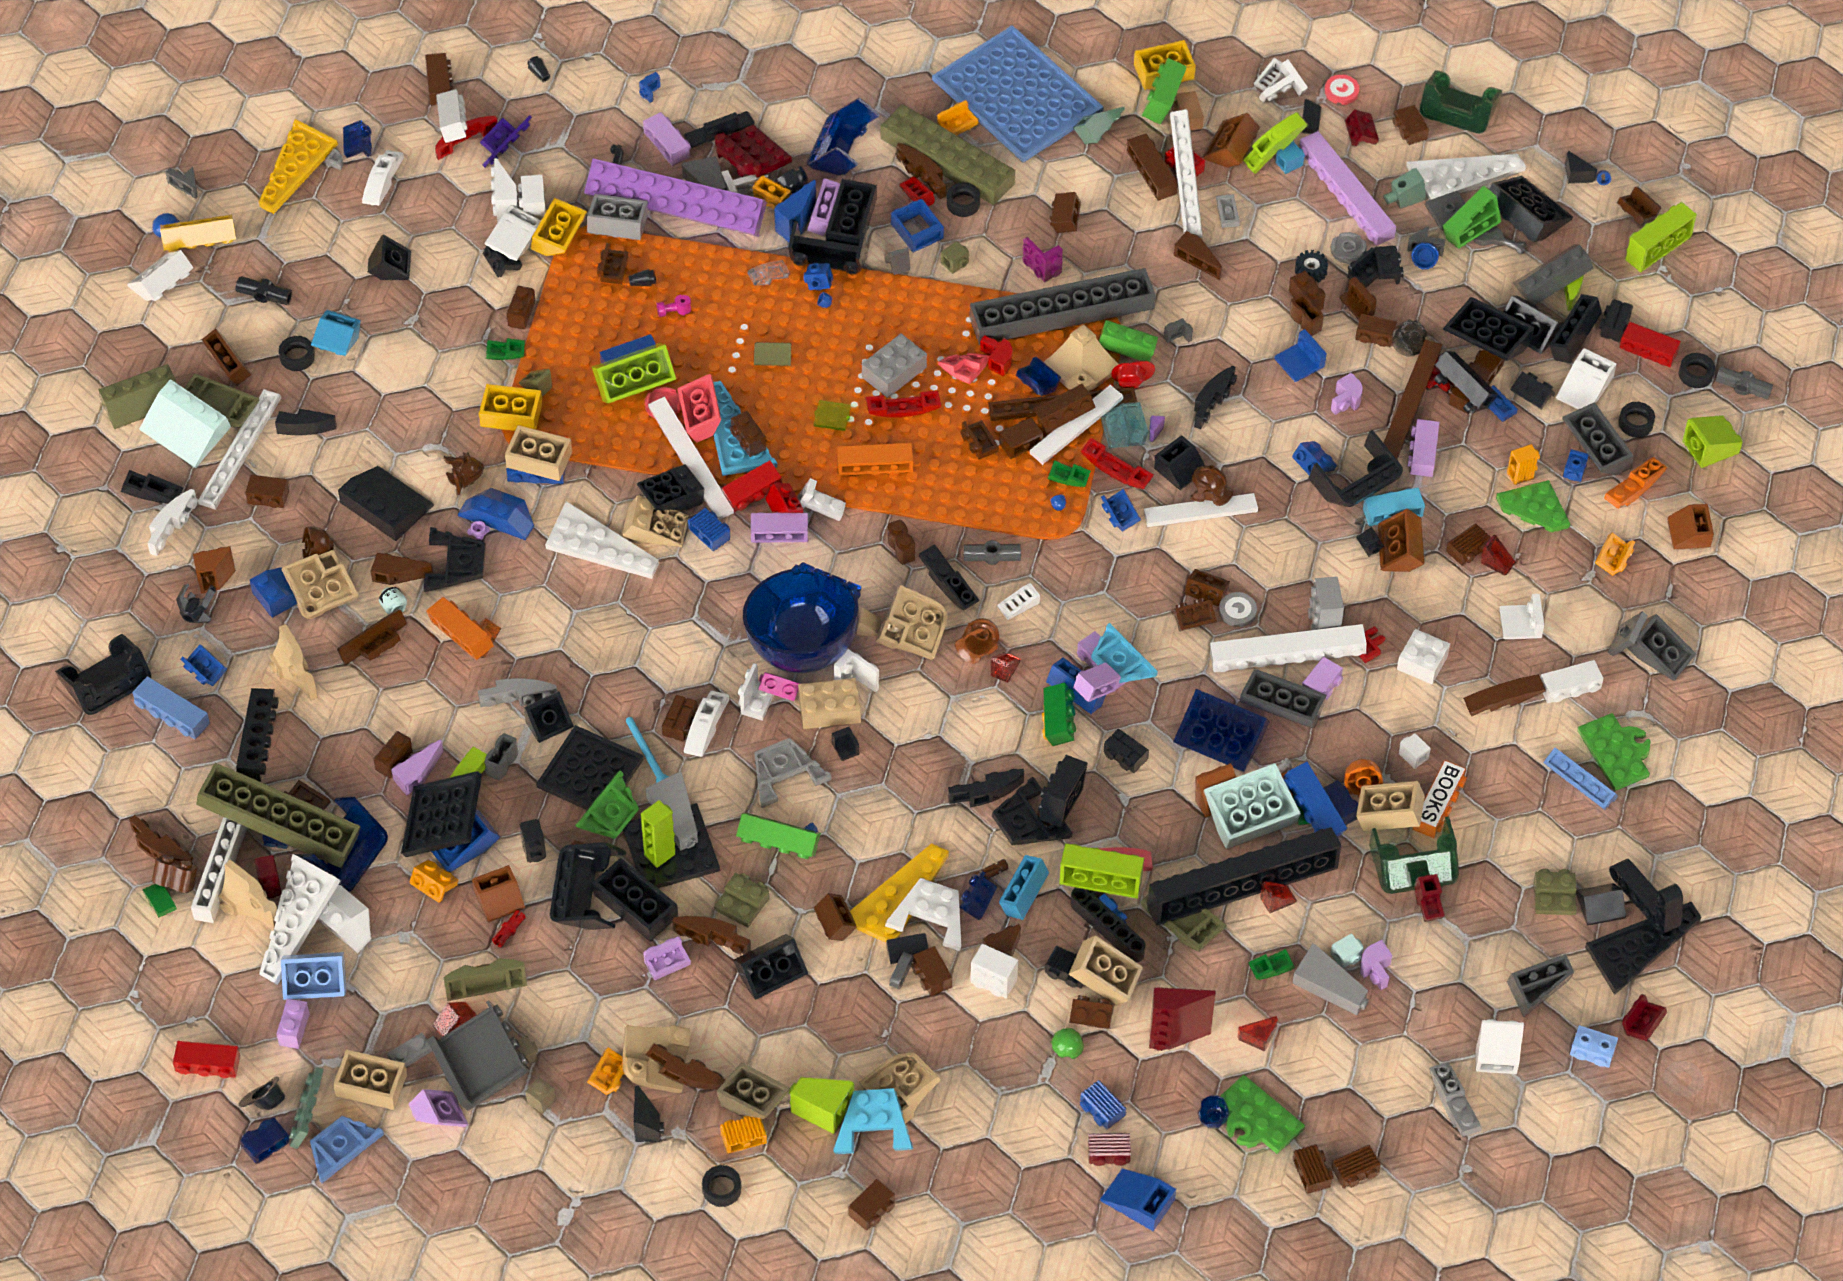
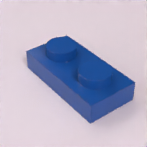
M1493 385L1491 388L1498 393V396L1489 406V409L1504 422L1517 414L1518 409Z

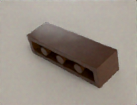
M1147 133L1128 139L1127 153L1157 201L1177 195L1178 179L1171 173L1170 166L1164 162L1162 153L1157 151L1153 139H1150Z
M1479 350L1473 363L1470 362L1469 366L1490 385L1504 366L1505 360L1488 351ZM1453 386L1448 395L1450 397L1449 405L1467 413L1463 407L1470 399L1457 386Z

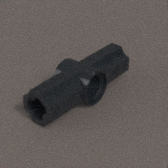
M241 276L236 282V292L253 296L258 302L266 303L272 301L283 305H289L291 302L292 290L275 286L268 279L257 281Z

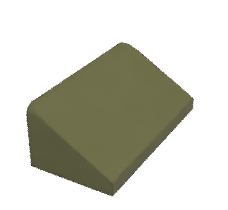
M756 342L754 345V365L791 366V343Z

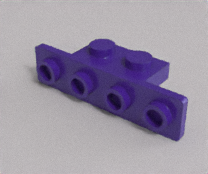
M530 115L517 129L504 118L493 127L480 141L492 154L482 166L486 167L488 164L492 166L494 159L499 158L497 155L499 153L503 154L509 148L507 144L510 141L514 143L520 135L518 133L521 130L523 132L527 130L531 125L529 123L532 118Z

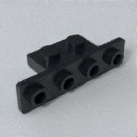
M748 111L740 114L734 112L704 123V127L685 133L684 138L688 140L691 148L715 140L717 134L725 133L729 135L748 126L755 125Z

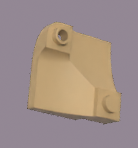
M1084 324L1073 331L1065 343L1043 362V368L1068 389L1071 390L1083 384L1088 392L1112 377V369L1119 365L1099 343L1096 335Z
M334 550L321 555L314 554L282 567V572L296 598L297 606L302 616L307 619L319 617L326 611L356 600L359 597L343 563L340 564ZM307 608H311L313 612H308Z
M900 585L897 588L875 642L891 649L904 650L933 660L946 626L947 612L935 600Z
M287 624L279 626L277 646L274 652L269 655L271 663H269L270 670L273 674L276 673L279 679L285 678L296 684L312 701L318 698L314 678L307 671L309 668L303 657L302 650Z
M229 860L224 864L225 880L221 894L218 895L220 908L225 913H230L234 917L236 915L250 916L274 928L276 923L274 919L277 912L276 904L267 899L266 893L254 877L232 860Z
M626 1025L624 1028L623 1071L633 1083L640 1086L681 1093L683 1084L677 1083L658 1073L662 1066L645 1054L651 1045L655 1043L664 1046L667 1052L681 1057L686 1062L690 1046V1028L670 1025V1027Z
M903 1053L885 1061L859 1083L864 1090L895 1089L906 1124L915 1117L913 1113L922 1099L941 1080L915 1053Z

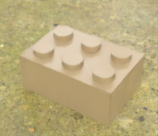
M518 425L505 453L506 467L560 481L572 454L571 439Z
M856 678L798 684L803 729L861 723V709Z
M1419 782L1362 786L1357 810V819L1362 830L1372 831L1419 827L1425 798Z
M1095 935L1083 941L1069 975L1118 1006L1129 1001L1143 967Z
M346 1050L333 1084L335 1096L395 1110L407 1077L406 1066L403 1062Z

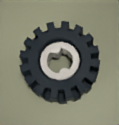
M1308 250L1305 253L1301 252L1300 256H1297L1295 274L1306 270L1314 278L1315 282L1320 283L1321 279L1324 280L1325 276H1327L1328 259L1327 257L1325 258L1323 253L1320 255V251L1314 253V250H1311V253Z

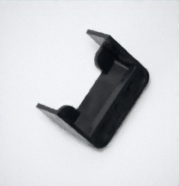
M794 221L788 246L790 259L794 264L829 263L831 269L846 271L849 274L861 272L868 255L865 233H861L859 246L801 237L798 222Z
M1373 430L1369 432L1364 443L1365 448L1374 458L1367 465L1369 474L1341 490L1338 486H1335L1319 464H1314L1308 479L1327 502L1345 507H1353L1401 477L1403 472L1401 464Z
M608 842L564 846L558 856L550 908L551 920L558 924L589 930L615 928V924L602 919L598 911L590 909L593 892L592 882L595 879L596 872H603L607 869L610 856L626 855V851Z

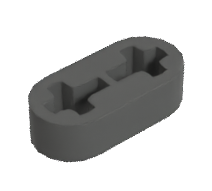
M902 953L891 976L889 986L896 989L902 987L913 963L912 954Z

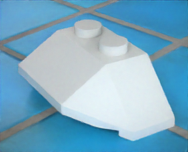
M338 885L317 920L356 953H359L371 940L369 909L341 885Z

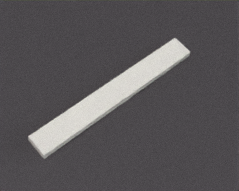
M1188 110L1170 112L1184 233L1188 231L1202 238L1203 233Z
M265 389L262 391L258 404L242 425L198 499L199 505L216 510L281 400V394Z
M665 396L648 404L650 411L682 464L687 465L704 487V500L710 510L717 515L719 520L733 514V508Z

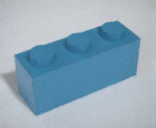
M1024 856L999 901L1006 916L1022 920L1026 916L1049 874L1042 858Z

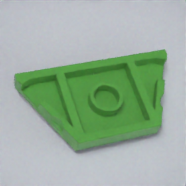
M622 771L616 773L575 826L577 828L615 839L639 810V807L632 797L630 788L626 787L622 778L624 776Z

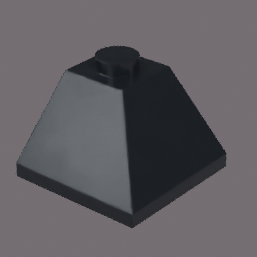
M383 234L368 258L367 272L380 280H408L410 277L411 250Z
M635 1086L633 1119L635 1142H660V1134H664V1122L660 1121V1113L639 1086Z

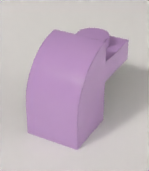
M1352 373L1337 381L1336 393L1338 396L1332 399L1331 411L1335 415L1341 411H1346L1349 406L1354 411L1360 406L1363 388L1361 382Z
M1382 940L1368 946L1364 950L1360 965L1362 977L1365 978L1370 975L1372 983L1374 985L1377 984L1380 990L1388 987L1389 976L1383 968L1391 965L1392 959L1391 952Z

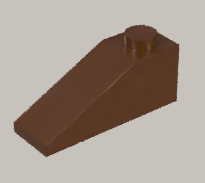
M1186 231L1175 243L1174 256L1220 280L1222 265L1200 237Z

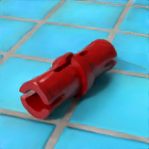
M515 910L510 919L501 925L502 928L492 938V942L495 945L499 943L498 947L502 948L509 937L516 933V929L526 919V916L522 912L520 913L519 910Z

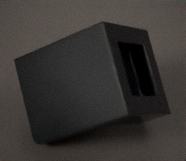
M849 726L832 733V745L841 761L859 755V743Z

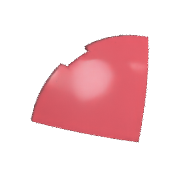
M967 353V355L958 357L956 354L940 360L939 365L953 377L970 384L983 371L988 363L989 356Z

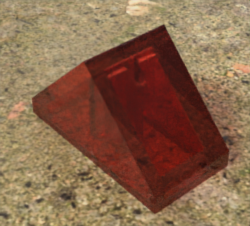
M1493 535L1483 549L1481 564L1502 575H1507L1516 562L1499 538Z
M1005 652L992 657L991 676L1008 683L1021 659Z
M1266 881L1262 884L1260 899L1269 914L1297 902L1288 885Z
M465 1001L447 1003L434 1021L433 1027L443 1037L477 1014Z
M1277 1016L1238 1027V1040L1265 1052L1277 1029Z

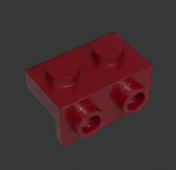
M1354 109L1345 119L1352 146L1356 147L1361 141L1376 145L1379 138L1372 115L1368 112Z
M1641 994L1623 1018L1622 1025L1626 1035L1648 1041L1667 1014L1666 1007L1648 1002L1646 995Z

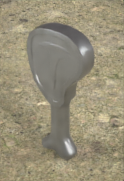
M1496 226L1474 239V242L1481 246L1490 244L1505 245L1515 249L1518 254L1525 252V241L1515 242L1505 238L1502 231Z

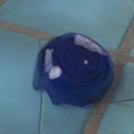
M1210 1095L1202 1099L1201 1107L1198 1111L1200 1122L1208 1128H1220L1229 1118V1108L1225 1099L1219 1095Z

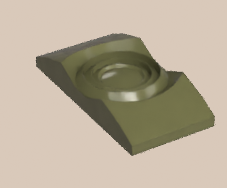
M194 373L184 388L224 415L231 427H242L259 402L258 397Z
M1147 895L1141 900V905L1149 913L1147 909ZM1203 909L1200 913L1162 924L1169 928L1183 944L1198 952L1227 926L1208 909Z
M498 958L491 964H483L476 967L464 965L443 977L447 1001L527 986L524 962L514 959Z

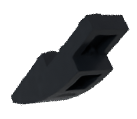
M1231 366L1214 376L1198 394L1194 411L1197 412L1195 428L1202 429L1204 423L1209 421L1211 409L1214 410L1217 403L1222 405L1224 399H1228L1231 391L1230 386L1235 385L1237 380L1235 366Z
M935 544L919 553V558L929 570L928 575L955 605L964 611L979 602L978 597L958 571H954Z
M1024 768L992 772L985 775L984 782L976 781L972 784H958L948 787L949 804L969 801L971 808L998 800L1017 789L1024 782Z

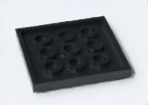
M575 725L536 785L537 788L588 810L617 772H623L624 776L622 778L627 786L644 758L640 753Z
M476 771L413 787L401 851L403 856L410 857L471 842L482 774Z
M697 803L690 806L697 829L698 843L691 848H685L681 851L675 843V855L658 868L644 856L641 819L630 821L623 829L636 871L657 888L720 871L718 860Z

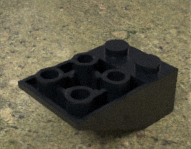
M686 464L637 483V486L655 510H688L703 504L704 487Z

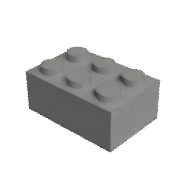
M594 194L587 215V233L641 240L648 218V201Z
M901 333L862 363V378L889 398L927 368V353Z
M1338 576L1315 578L1314 586H1311L1312 597L1309 598L1310 608H1308V618L1312 619L1313 622L1311 630L1341 627L1344 605Z

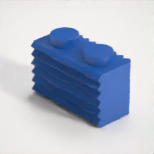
M704 508L688 519V529L713 552L730 540L729 526L725 522L719 521L713 511Z
M1097 1080L1080 1095L1082 1109L1085 1112L1089 1111L1094 1116L1095 1122L1099 1126L1105 1127L1106 1130L1126 1116V1107L1100 1080Z

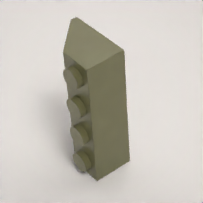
M168 364L98 389L101 403L114 429L144 419L158 393L171 379L177 383Z

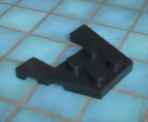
M430 527L429 545L448 546L445 574L425 573L424 592L483 578L486 544L484 542L464 536L462 538L457 537L451 532L446 531L444 533L438 531L437 528Z
M1031 777L1011 798H1007L992 812L993 819L1011 845L1072 838L1073 833L1065 822L1061 828L1055 825L1045 827L1027 801L1040 795L1042 791L1034 777Z

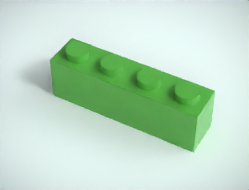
M747 812L742 813L736 834L737 837L741 838L742 842L750 844L753 841L759 842L761 847L771 849L772 846L777 847L779 852L790 854V851L798 853L797 857L809 859V856H815L821 835L820 832Z

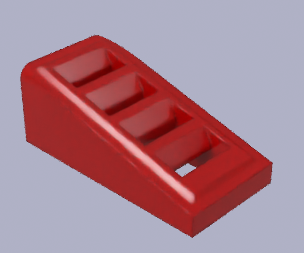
M915 176L899 184L912 201L923 199L928 207L935 203L933 192Z

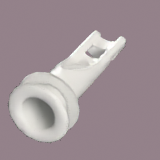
M1288 758L1282 760V763L1277 766L1280 773L1285 770L1289 771L1290 768L1293 769V765Z

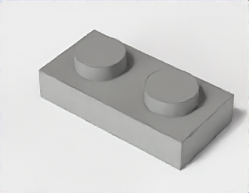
M1234 194L1216 196L1221 228L1239 226L1240 221Z
M421 1032L387 1054L390 1060L403 1062L408 1067L431 1053L432 1049L427 1038Z

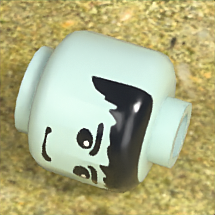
M387 587L382 590L379 596V603L385 612L390 614L396 609H400L403 612L406 609L407 599L399 588Z

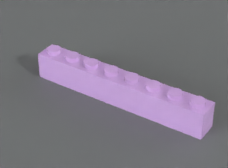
M1317 131L1301 138L1299 148L1304 151L1305 159L1308 161L1309 166L1312 169L1314 168L1319 178L1328 186L1329 191L1335 194L1339 203L1343 204L1348 214L1356 220L1359 228L1365 231L1368 239L1373 241L1376 246L1393 239L1396 231L1395 224L1320 132Z

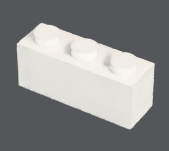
M1595 660L1544 673L1540 677L1546 689L1543 695L1547 703L1560 702L1569 697H1578L1584 693L1596 692L1601 689L1603 683V676Z

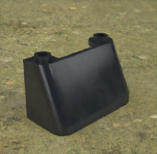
M123 634L110 641L108 648L111 655L86 670L78 673L73 666L66 665L55 671L58 679L82 711L88 715H94L128 696L147 676L151 678V672L141 650Z

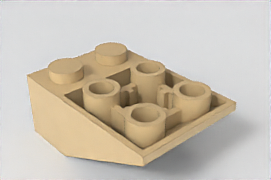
M637 495L628 506L622 536L640 543L682 547L689 515L677 510H655L647 498Z

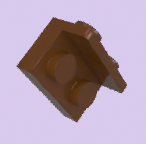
M1194 569L1188 577L1184 594L1196 599L1205 598V601L1211 600L1212 605L1219 606L1224 593L1229 588L1230 581Z
M1205 598L1194 600V604L1187 605V603L1175 605L1176 608L1171 612L1172 615H1175L1179 632L1216 623L1217 620L1211 600L1205 601Z

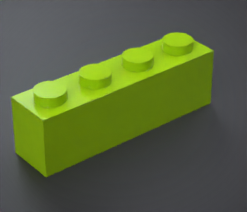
M660 800L641 813L644 856L657 868L675 855L673 811Z

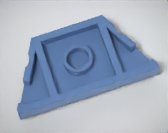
M341 1116L310 1140L320 1182L324 1183L384 1135L383 1130L380 1128L374 1129L366 1126L365 1123L355 1122L348 1117Z

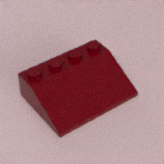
M1154 987L1149 1049L1157 1051L1170 1050L1210 1035L1216 991Z

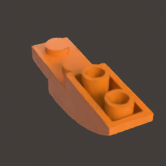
M1650 458L1631 471L1627 479L1608 491L1604 499L1618 509L1623 505L1629 506L1660 478L1667 467L1656 458Z

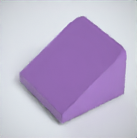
M1164 416L1150 417V442H1153L1163 430Z

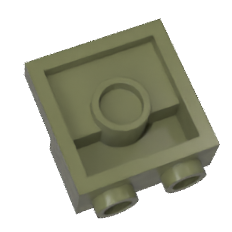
M1540 869L1539 872H1535V913L1576 915L1575 873H1570L1568 869H1562L1559 872Z
M735 873L725 886V892L714 905V910L748 928L769 900L768 887L762 882L757 884L752 882L751 878L745 873H741V875Z

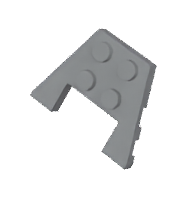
M791 738L754 752L762 808L778 802V797L771 786L772 784L805 771L808 772L815 786L831 780V774L828 771H824L817 761H813L807 756V753Z

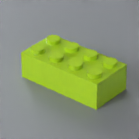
M1682 201L1676 206H1671L1667 212L1658 215L1654 221L1645 224L1638 232L1632 233L1629 238L1630 241L1626 250L1625 260L1641 273L1692 237L1697 214Z
M662 343L592 366L602 401L605 403H611L676 380L666 345Z
M1065 843L1059 884L1138 899L1143 876L1144 858L1137 855L1121 854L1116 851H1104L1095 847L1088 848L1078 844Z

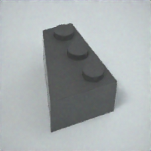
M1564 954L1511 973L1507 984L1523 1017L1571 979L1574 970L1567 955Z

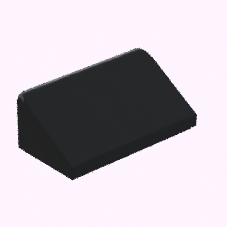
M1308 99L1304 101L1302 117L1308 125L1301 133L1312 134L1319 131L1321 106Z
M921 933L887 940L886 948L890 964L898 963L903 952L914 955L928 949L926 934Z

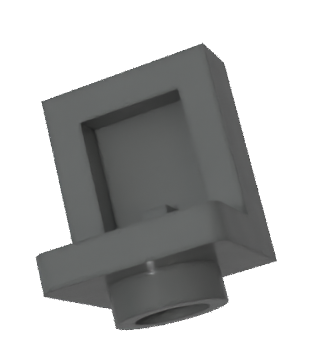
M1182 318L1164 327L1163 338L1169 343L1183 336L1187 342L1192 341L1193 328Z

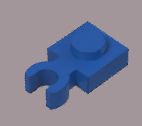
M1105 894L1098 898L1127 924L1125 921L1127 916L1118 910V905L1114 899L1109 898Z

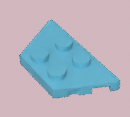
M1110 623L1107 624L1106 630L1099 639L1091 659L1097 665L1105 662L1121 676L1119 683L1156 677L1158 671Z

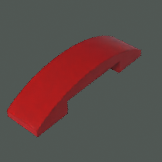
M483 116L466 121L468 129L465 130L466 137L445 143L444 137H442L435 146L436 158L440 160L452 154L453 146L478 133L485 137L498 123L497 117Z
M938 390L920 392L919 397L885 399L884 395L865 398L868 413L880 417L899 418L916 416L934 411L942 406Z
M1090 438L1081 450V453L1098 469L1129 486L1145 489L1154 477V474L1139 465L1137 468H1134L1105 451L1106 446L1093 438Z

